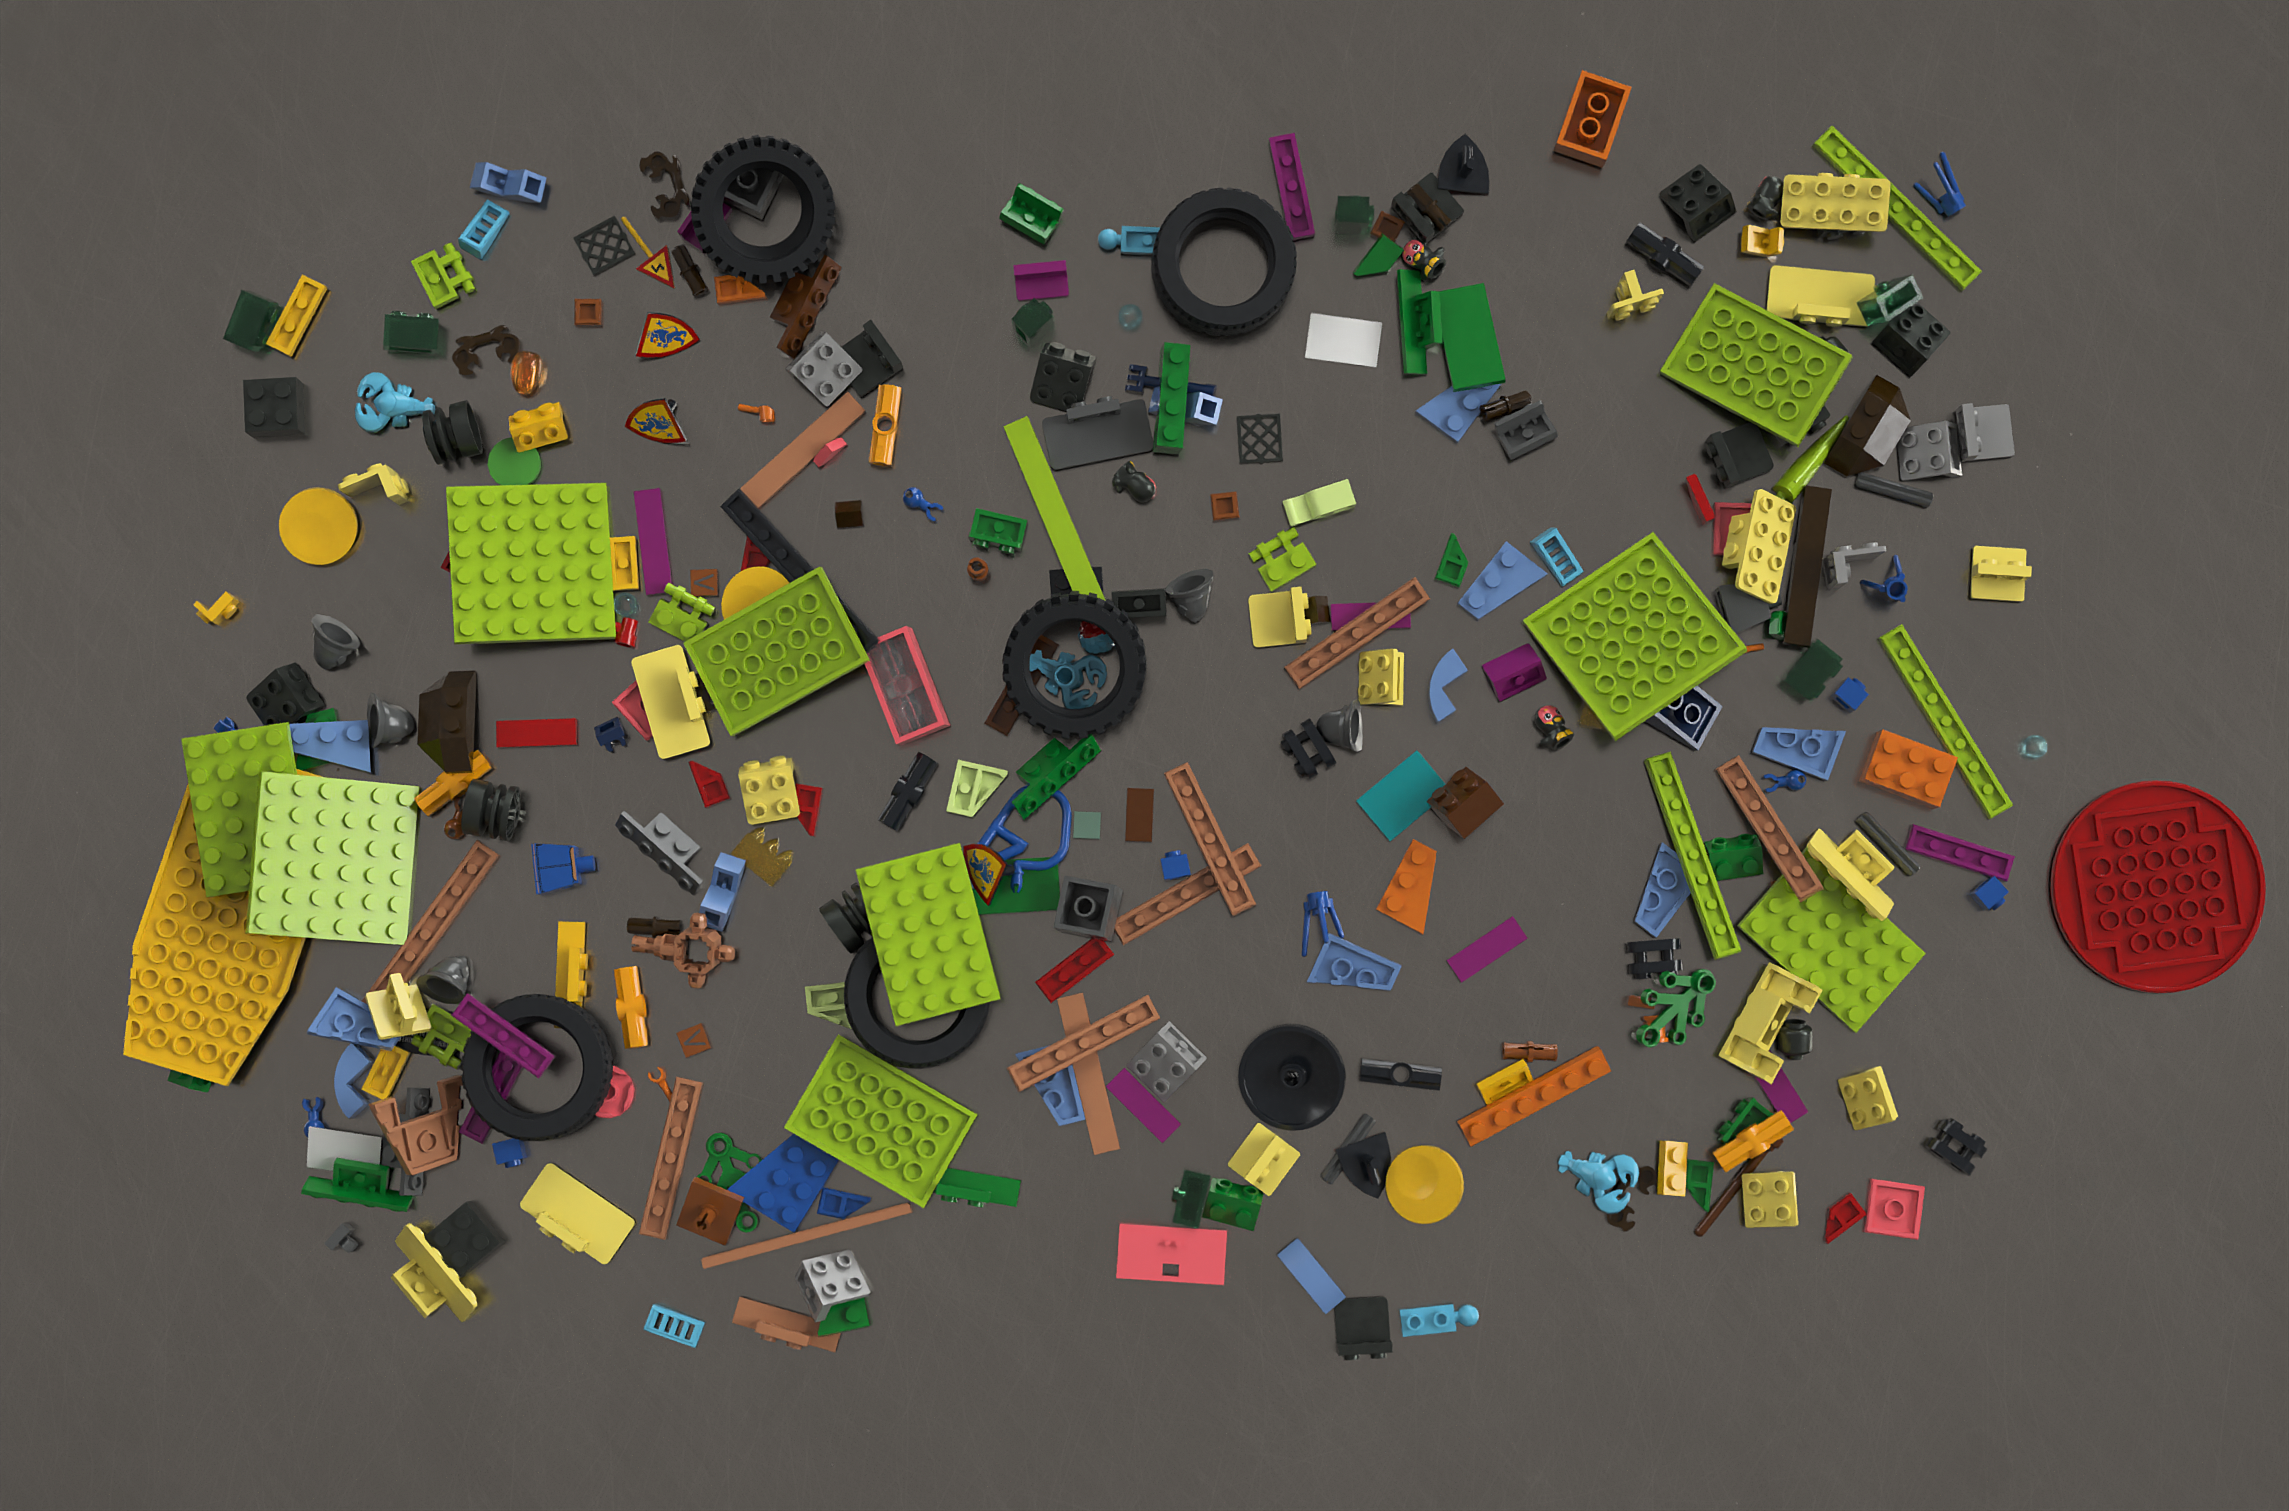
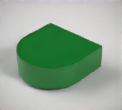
M1773 611L1770 618L1769 634L1779 640L1784 638L1785 611Z

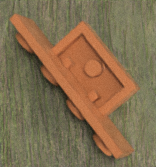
M739 1297L732 1321L734 1324L755 1329V1332L761 1334L760 1338L763 1340L776 1342V1338L787 1341L786 1346L799 1350L802 1349V1346L807 1347L811 1345L836 1352L841 1334L818 1337L821 1321L815 1322L813 1317Z

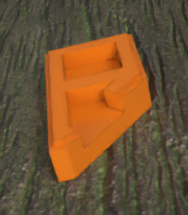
M732 275L714 277L717 304L766 299V294L762 290L758 289L751 282L745 281L743 277L738 276L736 278Z

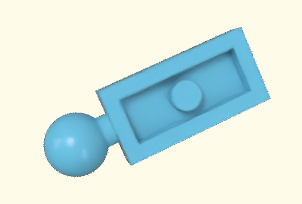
M1122 226L1121 235L1112 229H1104L1098 235V243L1105 250H1111L1117 245H1121V254L1152 255L1160 227Z
M1453 1304L1400 1309L1403 1337L1456 1331L1457 1322L1467 1327L1473 1326L1479 1319L1478 1310L1474 1306L1465 1305L1458 1312H1454Z

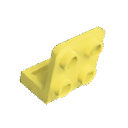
M386 464L372 465L367 468L368 472L359 476L358 474L348 475L342 479V483L338 484L339 490L349 497L383 485L386 495L390 500L398 505L408 502L406 494L409 493V489L403 478L400 479L398 473Z
M1292 587L1290 591L1257 594L1249 597L1252 640L1255 647L1306 643L1307 635H1311L1310 619H1305L1304 609L1309 608L1307 593H1302V587Z
M776 756L771 758L770 762L764 763L753 760L745 762L744 766L739 768L738 777L749 824L753 825L799 816L800 808L793 777L794 766L792 758L786 759L785 756Z

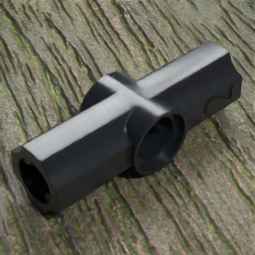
M1640 222L1626 241L1629 245L1647 256L1649 262L1656 268L1664 272L1669 271L1690 287L1704 268L1703 265L1682 252V248L1675 241L1667 237L1662 238Z
M918 752L905 775H902L894 786L891 798L879 816L878 821L898 832L910 810L915 808L926 789L924 787L938 763L925 754Z
M1362 1058L1359 1081L1440 1091L1442 1067ZM1400 1066L1404 1067L1408 1072V1077L1403 1082L1396 1081L1393 1075L1394 1070Z

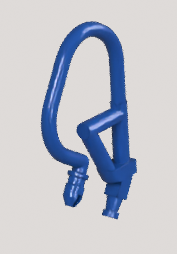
M1028 785L1018 789L1010 797L977 843L989 846L994 837L998 835L1012 845L997 852L1004 860L1024 852L1029 844L1003 827L1005 820L1015 808L1011 802ZM1059 790L1051 795L1058 801L1062 809L1059 849L1054 856L1045 861L1016 860L1013 863L1015 873L1012 875L1010 882L1013 893H1015L1014 886H1018L1017 893L1022 888V875H1024L1022 870L1041 871L1050 869L1060 863L1068 851L1071 807L1065 795ZM970 880L972 890H975V888L973 887V884H972V882H971V880Z

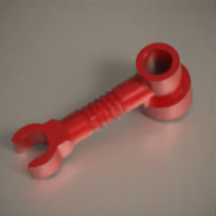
M623 617L622 623L615 622L616 638L614 643L623 647L634 648L637 639L635 633L638 621Z

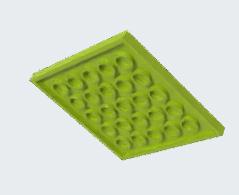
M606 483L446 487L454 645L616 638Z
M1654 532L1523 620L1526 628L1614 741L1747 652V647Z
M259 772L246 933L404 945L408 932L418 808L414 798L419 795V786Z

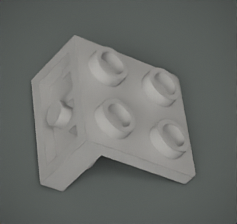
M823 331L785 368L792 376L797 377L825 406H829L862 372V368L827 332Z
M1973 403L1962 404L1955 410L1962 462L2014 456L2015 451L2008 404L1973 407Z
M1940 421L1906 428L1897 443L1901 480L1908 481L1939 475L1949 477L1962 476L1958 427L1956 423Z
M1874 542L1862 544V547L1852 550L1851 546L1835 548V551H1831L1830 555L1823 559L1827 590H1837L1848 583V578H1851L1850 564L1845 562L1875 559L1886 552V546L1878 547V543Z
M1169 1021L1132 1058L1127 1067L1161 1101L1165 1102L1199 1068L1207 1057Z
M851 1250L803 1260L794 1278L815 1322L825 1320L832 1305L864 1298L870 1294L867 1283Z

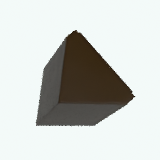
M861 500L835 502L837 529L864 527Z
M1309 597V608L1304 609L1305 619H1310L1311 625L1330 623L1328 597Z

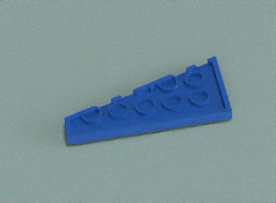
M792 1134L727 1190L743 1196L744 1203L794 1233L839 1159L801 1137Z

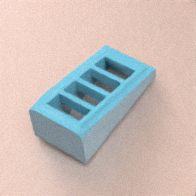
M487 199L458 238L460 248L481 260L510 215L509 211ZM487 212L494 214L498 219L495 220L486 215ZM484 221L492 227L488 228L485 225L481 224V222ZM476 230L482 232L483 234H485V236L482 237L479 234L475 233Z
M1551 527L1530 541L1561 586L1566 585L1584 572L1557 528ZM1552 538L1554 542L1544 548L1543 544ZM1559 547L1560 551L1550 557L1548 553ZM1563 556L1567 558L1558 566L1555 565V562ZM1571 564L1573 568L1562 575L1560 571Z
M655 1303L651 1308L644 1330L696 1348L705 1322ZM659 1313H662L664 1315L658 1328L654 1325ZM669 1317H673L674 1320L670 1331H666L665 1327ZM680 1320L685 1321L680 1335L675 1334ZM690 1324H693L695 1327L690 1339L685 1338Z

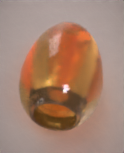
M519 351L514 356L511 363V380L517 393L529 394L537 386L543 371V363L539 354Z

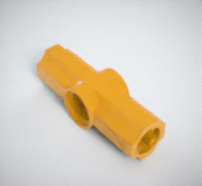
M888 384L879 385L875 417L872 421L873 432L869 464L884 467L892 465L895 435L898 430L897 420L901 387ZM882 420H890L892 422V427L888 431L878 429V425Z
M476 750L473 752L472 773L446 774L442 772L436 778V782L416 796L414 800L420 809L430 817L450 800L454 801L456 797L464 795L472 779L478 780L490 771L492 767L480 751Z
M638 966L614 969L618 996L616 998V1010L622 1025L625 1049L649 1046L645 1024L647 1010L644 995L641 994Z
M1779 1110L1759 1124L1755 1123L1745 1128L1736 1135L1735 1139L1712 1153L1726 1173L1748 1158L1752 1159L1762 1154L1771 1147L1770 1144L1783 1138L1794 1129L1783 1111Z

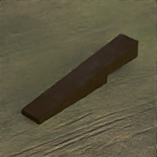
M1806 485L1802 491L1783 644L1804 648H1809L1811 645L1832 489Z

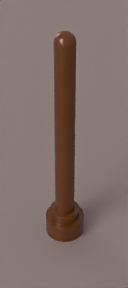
M1779 1139L1770 1144L1771 1147L1765 1152L1748 1160L1695 1228L1696 1236H1704L1742 1187V1174L1753 1173L1769 1151L1773 1152L1775 1148L1778 1150L1784 1140Z

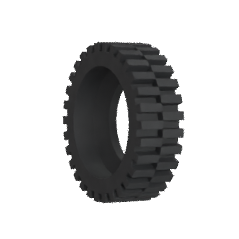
M754 135L749 139L739 138L737 139L738 142L733 144L729 142L724 145V149L721 151L717 150L712 154V158L704 163L701 173H698L695 179V186L692 189V200L690 201L691 218L702 249L706 251L707 256L712 261L714 260L719 268L723 271H729L730 275L736 278L740 276L745 281L752 282L753 279L758 280L759 283H767V280L779 282L781 278L786 276L790 279L795 276V272L799 270L803 272L808 269L807 265L811 261L814 263L819 258V252H824L827 247L826 241L828 238H831L833 232L832 224H835V201L833 200V191L822 168L808 152L806 153L800 146L793 145L783 138L780 140L775 139L774 136L766 135V137H760L759 135ZM767 168L778 171L788 177L799 192L801 199L799 222L794 231L777 244L754 246L745 243L730 231L724 220L723 199L726 190L736 177L748 170Z

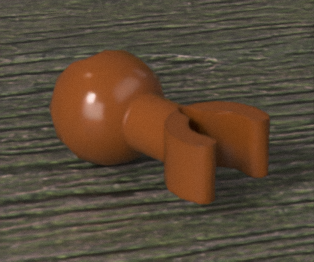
M456 797L454 801L456 811L453 819H450L444 825V833L450 839H459L464 834L461 828L463 810L461 811L459 807L461 802L459 797ZM455 832L454 837H450L449 834Z

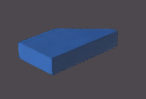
M822 1187L817 1214L844 1219L869 1203L871 1197Z

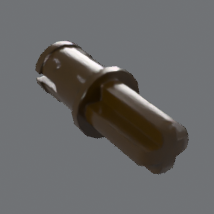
M1415 184L1408 190L1407 195L1414 199L1418 208L1422 211L1421 215L1428 216L1439 232L1445 227L1438 218L1446 225L1452 221L1436 204L1438 201H1433L1419 184Z
M684 244L674 247L671 253L681 270L680 276L685 278L693 296L703 294L708 290V287L698 271V264H694Z
M1526 390L1508 397L1502 395L1499 400L1480 405V414L1486 412V415L1482 416L1484 421L1503 414L1511 415L1512 411L1531 404L1532 397Z
M654 916L653 919L628 918L627 932L631 934L652 935V938H655L656 935L664 934L679 935L681 920L657 919V916Z

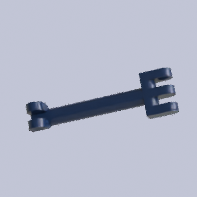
M1129 365V371L1138 372V376L1128 375L1127 381L1137 384L1136 386L1126 385L1125 391L1144 394L1145 386L1160 387L1159 377L1147 376L1148 368L1146 366ZM1188 382L1187 393L1202 392L1215 397L1217 385Z

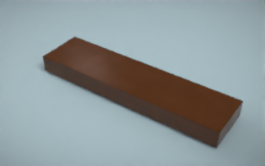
M1040 635L1032 648L1031 654H1035L1036 650H1041L1042 658L1052 660L1059 644ZM1038 668L1032 672L1030 671L1035 686H1037L1043 676V673ZM1005 686L984 724L1008 737L1020 714L1015 709L1016 705L1013 699H1009L1006 693L1007 686Z

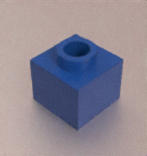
M1848 677L1842 681L1830 696L1851 713L1859 707L1869 694L1864 691L1866 687L1856 678L1851 680Z
M1180 850L1165 853V858L1160 859L1164 881L1191 876L1187 854L1181 855Z
M1995 876L1986 879L1969 895L1983 911L1990 908L1994 911L2006 901L2003 897L2009 891Z
M512 1138L492 1144L497 1165L505 1164V1168L521 1165L520 1159L527 1158L522 1140Z

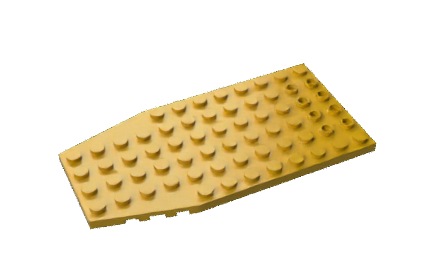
M296 769L297 775L322 777ZM188 784L133 943V965L130 972L131 988L130 995H128L129 1011L128 1020H126L123 1055L229 1086L287 994L306 938L246 933L249 891L206 897Z

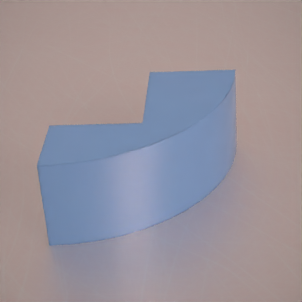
M479 162L475 164L470 188L506 199L541 203L547 178L526 169L506 170L488 162Z
M1154 387L1148 413L1157 415L1160 387ZM1202 392L1188 393L1185 422L1217 425L1223 399Z
M1454 649L1450 650L1439 661L1429 681L1428 704L1436 724L1456 711L1443 688L1468 671Z
M720 853L714 865L710 887L701 903L699 913L706 915L707 927L723 931L738 892L746 860Z
M353 1043L342 1053L334 1077L336 1098L348 1119L355 1118L369 1105V1102L355 1089L352 1083L374 1064L373 1059L358 1044Z
M1298 1238L1277 1255L1325 1314L1346 1298Z

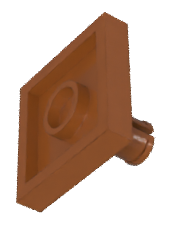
M694 1177L676 1225L726 1246L744 1197Z

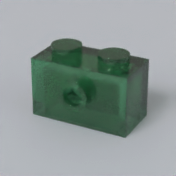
M1337 197L1335 234L1366 235L1367 228L1372 227V222L1374 221V205H1369L1370 197Z
M1913 275L1892 279L1889 282L1883 281L1873 287L1875 291L1858 301L1857 305L1867 326L1888 322L1923 299V296Z
M241 290L223 339L250 351H260L261 348L265 347L269 338L267 331L270 324H273L277 318L278 309L276 308L278 302L252 291Z
M1034 298L1029 303L1024 304L1011 319L1013 330L1030 348L1054 328L1052 309L1044 301L1039 303Z
M391 311V315L385 314L383 350L437 354L439 319L433 318L434 315L428 313H419L417 317L407 316V313L402 311Z
M1816 638L1783 680L1808 700L1812 696L1817 699L1826 688L1823 684L1829 676L1834 678L1843 667L1840 664L1843 658Z
M1184 1169L1180 1187L1175 1186L1171 1202L1176 1203L1172 1219L1173 1223L1199 1229L1211 1175Z

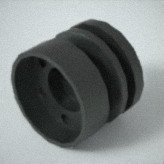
M467 400L450 404L449 417H446L440 407L435 409V417L431 410L423 411L422 421L425 442L437 465L445 464V453L449 461H455V448L459 449L464 458L482 454V441L472 407Z
M472 779L467 789L463 806L462 833L482 837L487 826H489L490 838L496 839L500 833L501 840L510 841L520 815L519 787L510 786L507 791V786L500 784L495 795H493L491 782Z
M856 882L850 886L856 895L854 899L844 890L841 892L846 902L844 906H841L832 899L819 908L820 913L850 954L865 943L861 935L862 931L865 930L872 936L861 890Z

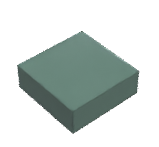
M1074 811L1073 838L1100 839L1101 812Z

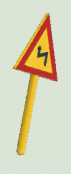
M622 217L621 221L649 257L648 260L636 269L675 288L667 245L653 255L626 217Z

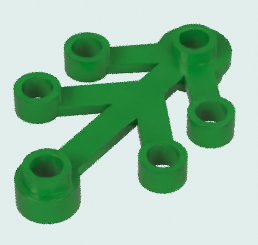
M1698 969L1692 976L1676 975L1669 971H1664L1660 975L1659 982L1664 987L1688 986L1682 994L1658 993L1652 989H1645L1642 992L1641 1001L1646 1005H1670L1650 1025L1645 1024L1638 1028L1636 1038L1641 1045L1646 1047L1656 1046L1660 1041V1030L1675 1015V1027L1669 1031L1668 1038L1671 1043L1676 1045L1684 1044L1687 1039L1685 1032L1686 1021L1694 1027H1701L1704 1024L1706 994L1711 993L1716 985L1715 977L1707 969ZM1668 976H1670V977H1671V980H1670V982L1667 984V978H1668ZM1652 993V999L1648 1001V996ZM1694 998V1009L1688 1013L1689 1002ZM1698 1015V1019L1694 1023V1017ZM1677 1033H1679L1678 1040L1675 1039Z
M715 1133L706 1142V1150L709 1157L702 1173L697 1178L707 1176L709 1183H712L711 1175L719 1161L723 1172L717 1186L727 1190L728 1186L731 1187L746 1174L733 1167L730 1157L745 1162L749 1169L753 1168L749 1163L751 1157H757L759 1162L762 1161V1157L759 1154H749L734 1147L728 1135ZM722 1141L725 1147L722 1151L716 1150V1142ZM743 1202L739 1215L736 1218V1225L740 1231L748 1233L757 1228L758 1217L754 1212L749 1211L748 1205ZM746 1216L751 1217L753 1220L752 1225L749 1227L743 1223V1219Z

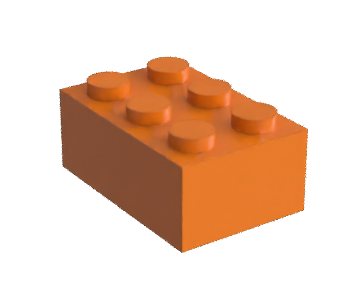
M1582 70L1553 151L1603 168L1632 87Z
M1882 729L1876 732L1859 782L1928 808L1936 809L1941 806L1958 757Z

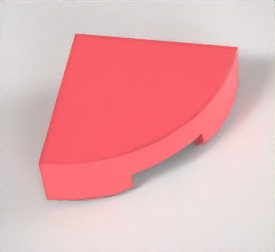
M838 437L825 444L814 457V463L821 467L837 455L847 443L842 437Z

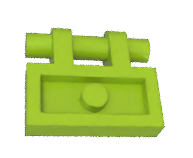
M452 243L443 246L446 255L439 258L435 250H432L411 261L435 309L458 299L459 296L455 288L459 286L463 287L466 294L475 290L472 283L473 278L470 272L466 271L461 261L463 258L460 252L455 250ZM452 265L457 275L451 279L445 270V267Z
M1294 527L1287 531L1282 530L1276 534L1277 537L1265 544L1261 542L1256 545L1257 549L1248 553L1253 562L1260 558H1263L1266 564L1258 568V572L1270 592L1275 591L1317 565L1303 542L1295 547L1292 545L1291 540L1299 536ZM1283 546L1286 552L1273 559L1270 552Z
M668 583L664 592L671 595L672 599L668 602L661 598L648 623L685 642L705 631L708 622L699 617L702 612L712 616L716 607L708 604L707 600L701 596L697 598L686 592V588L680 585L676 587ZM682 601L694 607L692 613L678 607L680 602Z
M432 1004L427 1012L431 1030L425 1038L416 1034L411 1044L418 1047V1051L425 1055L428 1053L439 1059V1063L445 1067L449 1065L457 1070L462 1061L455 1057L454 1054L457 1049L463 1052L466 1040L470 1038L471 1029L451 1016L452 1014ZM436 1037L449 1044L446 1050L434 1045Z

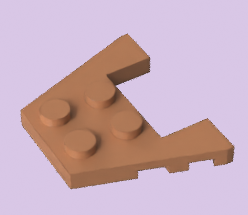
M461 1075L437 1081L442 1109L401 1123L395 1098L389 1097L369 1104L370 1110L406 1175H415L457 1160L460 1128L457 1125L458 1110L461 1109L462 1099H459V1088L463 1086Z

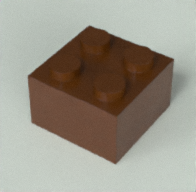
M1467 767L1454 773L1451 780L1443 787L1436 789L1432 797L1426 801L1441 821L1463 839L1504 805L1488 782Z

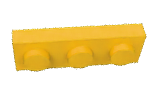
M302 275L266 345L292 357L327 287Z

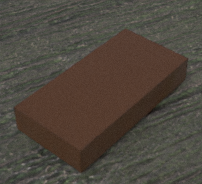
M1127 788L1125 841L1152 842L1154 789Z

